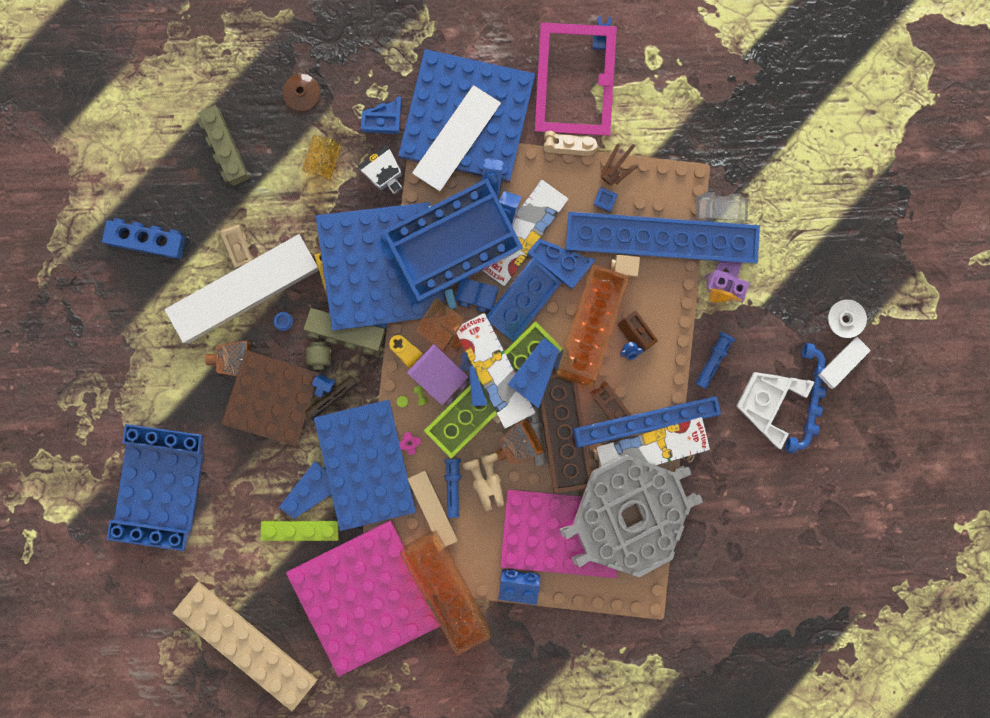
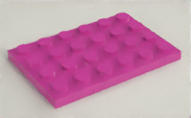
M507 490L501 568L617 578L616 569L589 561L581 567L574 565L571 557L585 553L578 535L575 534L571 538L566 539L560 534L559 529L573 524L583 496Z

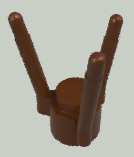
M616 144L600 176L610 186L614 183L618 185L623 178L638 167L635 164L618 176L620 172L617 169L631 153L635 144L629 147L615 166L610 167L620 146Z

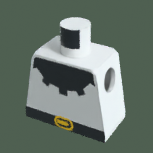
M387 145L358 165L361 173L379 190L382 191L388 187L395 194L402 189V186L397 181L402 176V173Z

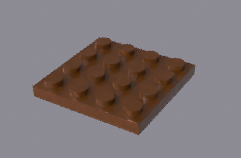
M245 350L221 424L297 446L307 415L306 410L309 408L315 390L312 382L320 373Z

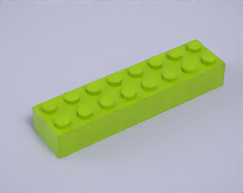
M536 321L505 351L515 374L543 338L559 349L558 354L563 350ZM479 377L478 380L488 405H472L470 385L424 430L451 459L497 415Z

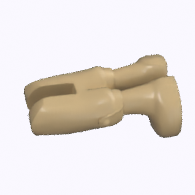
M497 453L480 457L487 480L482 476L478 458L462 463L463 468L470 470L475 478L473 489L477 491L485 512L492 510L491 499H489L491 495H494L493 499L498 508L504 506L500 485L501 479L494 473L493 468L494 462L498 459Z

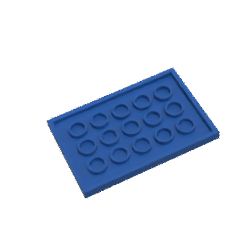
M390 400L314 417L340 531L416 513Z

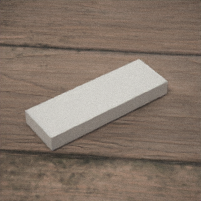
M855 337L818 376L833 389L871 350L858 337Z

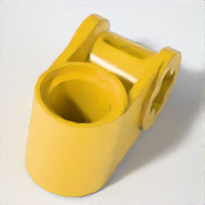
M401 335L393 336L390 340L391 350L410 369L424 355ZM395 340H397L398 342L400 340L403 341V347L401 349L399 347L396 349L394 348Z

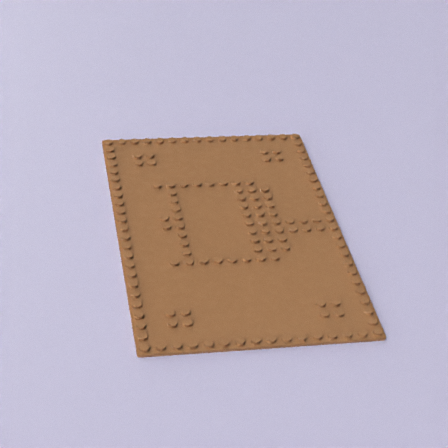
M519 143L510 183L501 181L499 199L503 191L522 196L520 210L541 180L568 198L567 202L540 237L541 240L558 245L566 250L568 212L705 221L710 166L703 163L628 155L617 169L620 172L618 176L635 164L638 167L623 178L618 185L614 183L610 186L600 176L612 153L595 152L591 156L548 153L544 151V146ZM616 154L610 167L615 166L623 155ZM407 160L401 205L430 202L431 206L481 182L482 176L454 170L439 191L412 173L419 162ZM600 187L618 194L610 213L593 206ZM574 251L586 258L595 259V262L572 290L561 283L523 333L536 321L572 359V362L561 373L571 371L576 373L584 426L610 420L590 394L592 390L600 388L604 381L609 384L631 415L686 403L701 260L634 256L640 257L638 277L634 279L613 276L614 271H610L612 259H615L616 255L620 254ZM526 256L505 286L484 271L467 279L498 287L496 304L531 258ZM459 283L445 289H452L454 298L456 297ZM444 290L447 316L387 324L378 402L390 400L399 442H402L403 435L406 432H410L415 438H420L421 444L417 445L415 454L409 455L408 451L402 449L407 476L410 478L426 471L447 516V481L444 479V475H446L444 459L450 457L424 430L471 385L470 371H463L469 377L467 380L469 384L462 391L457 390L454 394L456 398L449 405L445 403L442 406L424 389L422 392L424 398L427 397L428 403L419 406L417 402L419 398L417 393H414L413 388L420 385L407 373L410 368L400 360L389 345L391 338L396 335L403 336L423 354L434 344L460 368L462 364L461 355L466 351L454 328L483 314V312L477 311L475 306L470 305L469 308L459 306L457 301H455L457 309L449 310ZM634 311H637L658 342L642 354H639L636 359L627 360L626 357L620 356V352L623 351V346L630 342L617 324ZM490 324L505 352L514 342ZM395 340L394 348L396 349L399 347L401 349L403 347V341L400 340L398 342L397 340ZM554 368L552 369L551 375L558 374ZM604 393L601 398L605 401L609 398V395ZM405 396L408 399V405L406 407H399L397 405L398 397ZM540 408V410H539L540 421L543 422V421H542V415H541V408ZM492 419L453 457L461 459L459 463V474L461 475L459 480L460 517L448 518L458 539L457 542L442 549L439 548L411 485L410 488L416 513L367 524L363 528V533L389 520L392 521L428 594L526 604L498 600L502 570H515L540 574V588L537 605L535 606L659 620L664 618L670 561L641 577L617 570V578L501 568L508 489L583 496L585 489L560 493L553 492L543 425L541 433L547 464L535 466L534 457L511 464L508 458L503 461L497 459L494 462V473L501 479L500 485L504 500V506L497 507L493 499L494 495H491L489 499H491L492 510L485 512L477 491L473 489L475 478L470 470L463 468L462 463L478 458L482 476L487 480L480 457L496 453L498 449L502 448L499 439L517 423L504 428L502 422L497 424ZM644 433L588 445L591 472L598 468V461H594V449H597L598 445H606ZM680 458L656 466L674 472L680 466ZM636 504L624 509L622 512L627 528L643 520Z

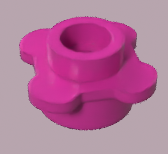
M406 432L403 435L402 442H399L401 450L408 451L409 455H413L416 452L417 445L421 444V440L418 437H413L410 432Z

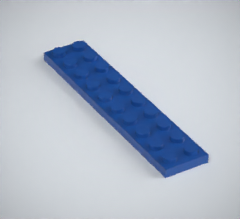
M568 212L566 250L757 264L760 225Z

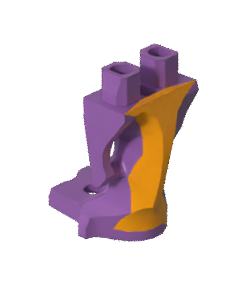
M719 262L715 271L705 275L704 279L707 280L706 285H708L710 302L718 303L736 300L743 303L750 283L737 278L742 263Z

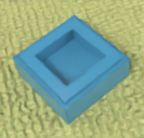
M445 290L449 310H456L457 306L453 290Z

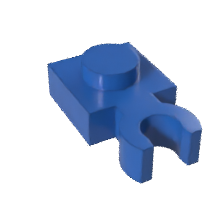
M598 16L597 26H610L612 22L611 17H608L607 23L603 24L601 16ZM593 35L592 49L606 51L607 36Z

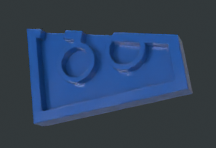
M543 338L507 384L538 409L559 349Z

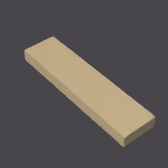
M426 471L408 478L439 548L442 549L457 542L458 539Z

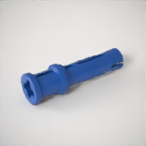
M723 332L719 333L720 337L716 345L711 348L712 354L695 383L704 389H707L723 358L727 357L729 347L732 342H735L733 337Z
M448 458L444 459L446 463L444 479L447 481V517L457 518L460 517L459 480L461 475L459 474V463L461 459Z

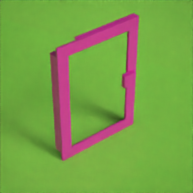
M541 23L535 131L610 136L617 27ZM550 33L607 36L604 74H599L598 86H604L601 125L545 122Z

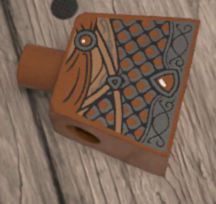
M240 341L217 345L216 354H206L205 363L206 365H216V373L237 376L245 350L251 351V342Z
M528 419L517 423L499 439L502 448L496 451L500 461L508 458L511 464L545 452Z

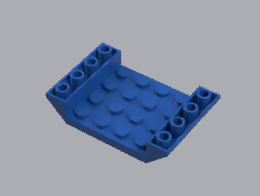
M125 424L122 443L126 444L115 518L109 521L107 540L185 551L193 528L204 457L203 435Z

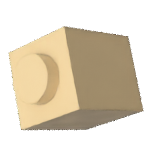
M616 255L615 259L611 261L610 271H614L613 276L636 279L638 277L640 257Z

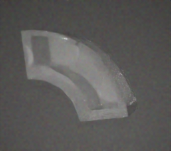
M704 192V195L696 197V219L712 222L713 219L724 220V222H747L748 199L741 197V194L719 196L715 195V192Z

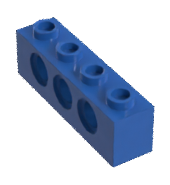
M114 218L113 221H106L102 243L182 260L186 237L177 230L170 229L169 232L162 231L163 228L151 226V228H145L144 224L132 222V225L125 224V220ZM129 230V237L123 239V233ZM144 234H148V240L142 243L141 237ZM166 237V245L160 246V240Z

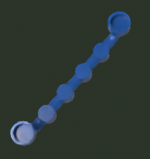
M810 343L804 344L802 357L812 359L815 356L818 363L814 371V385L811 388V403L807 410L808 420L804 427L805 436L802 442H798L797 438L788 437L785 450L789 453H796L797 450L807 448L812 441V437L817 436L819 433V425L815 424L816 417H821L823 407L818 406L819 398L823 399L825 397L826 388L821 387L822 379L818 375L825 369V357L820 350L815 349L814 344Z

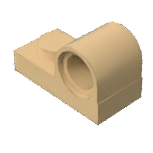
M241 224L221 230L222 238L234 268L245 265L253 260Z

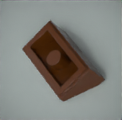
M634 311L617 324L629 342L636 343L638 348H642L643 352L658 342L637 311Z

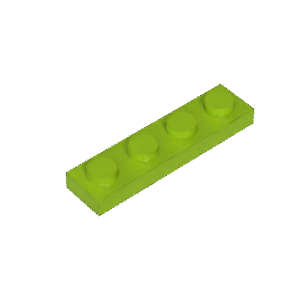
M261 521V541L339 540L338 521Z

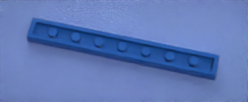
M717 396L573 428L572 430L576 448L662 429L700 417L705 419L721 415Z

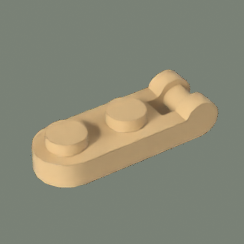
M546 131L544 134V140L546 141L544 143L545 152L591 156L596 152L597 142L592 137L556 134L553 131Z

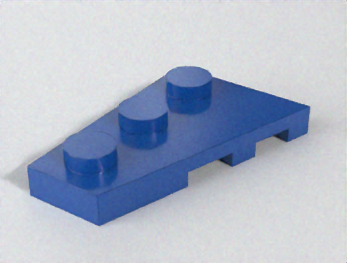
M538 239L527 253L528 257L536 259L570 290L575 287L595 262V259L586 258L574 251H567L558 245Z
M315 461L279 508L295 519L330 496L331 490L326 469Z

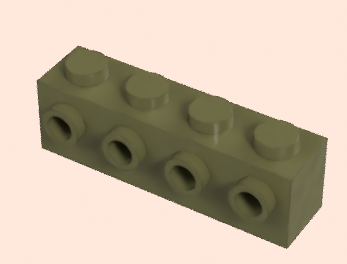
M214 105L198 112L200 116L198 123L201 129L207 132L206 141L210 148H214L215 153L213 157L217 164H221L223 170L220 172L224 181H228L232 186H235L250 179L218 107Z
M310 308L304 331L308 334L307 337L318 340L320 337L326 339L327 343L333 345L341 343L344 344L345 348L351 350L359 348L368 355L380 353L385 336V329L376 326L332 331L330 314Z

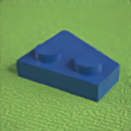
M401 97L395 98V101L388 104L382 103L375 108L362 111L361 132L399 134Z

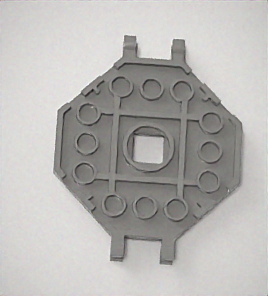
M625 454L592 471L573 524L559 529L561 536L566 539L577 534L585 553L571 557L574 565L581 567L587 562L592 561L636 577H641L671 561L675 554L676 543L680 540L684 528L683 523L686 515L689 514L691 507L703 502L701 496L695 493L686 497L679 481L691 475L689 467L685 468L682 465L672 472ZM636 504L643 520L627 528L621 515L622 511Z

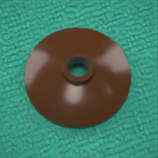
M294 75L286 81L283 87V99L288 107L295 111H308L318 103L320 87L316 80L309 75ZM299 88L304 89L302 94L297 93Z

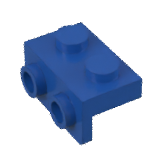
M503 569L498 600L537 605L540 574Z

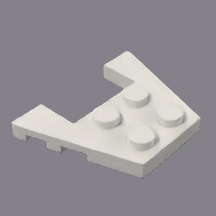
M754 372L736 407L778 449H782L789 433L771 425L788 390L807 398L814 382Z

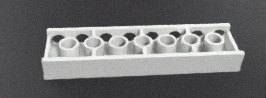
M300 234L166 308L165 311L182 342L189 344L314 274L319 269Z

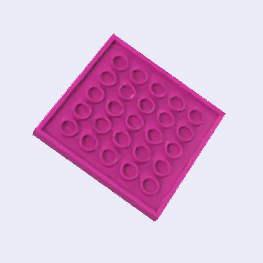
M391 520L286 572L338 677L443 625Z

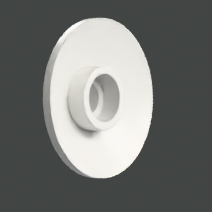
M839 301L829 311V326L840 337H855L866 326V312L856 301ZM843 316L848 317L847 323L843 322Z

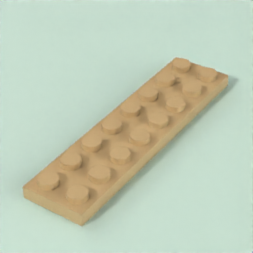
M200 582L196 583L173 612L174 615L291 711L295 709L318 680Z

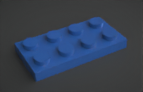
M532 258L486 316L489 323L512 342H515L562 282L536 259Z

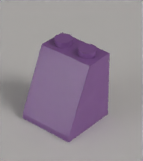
M434 344L407 372L442 406L445 403L449 405L456 398L454 394L457 390L462 391L469 384L467 381L469 377Z

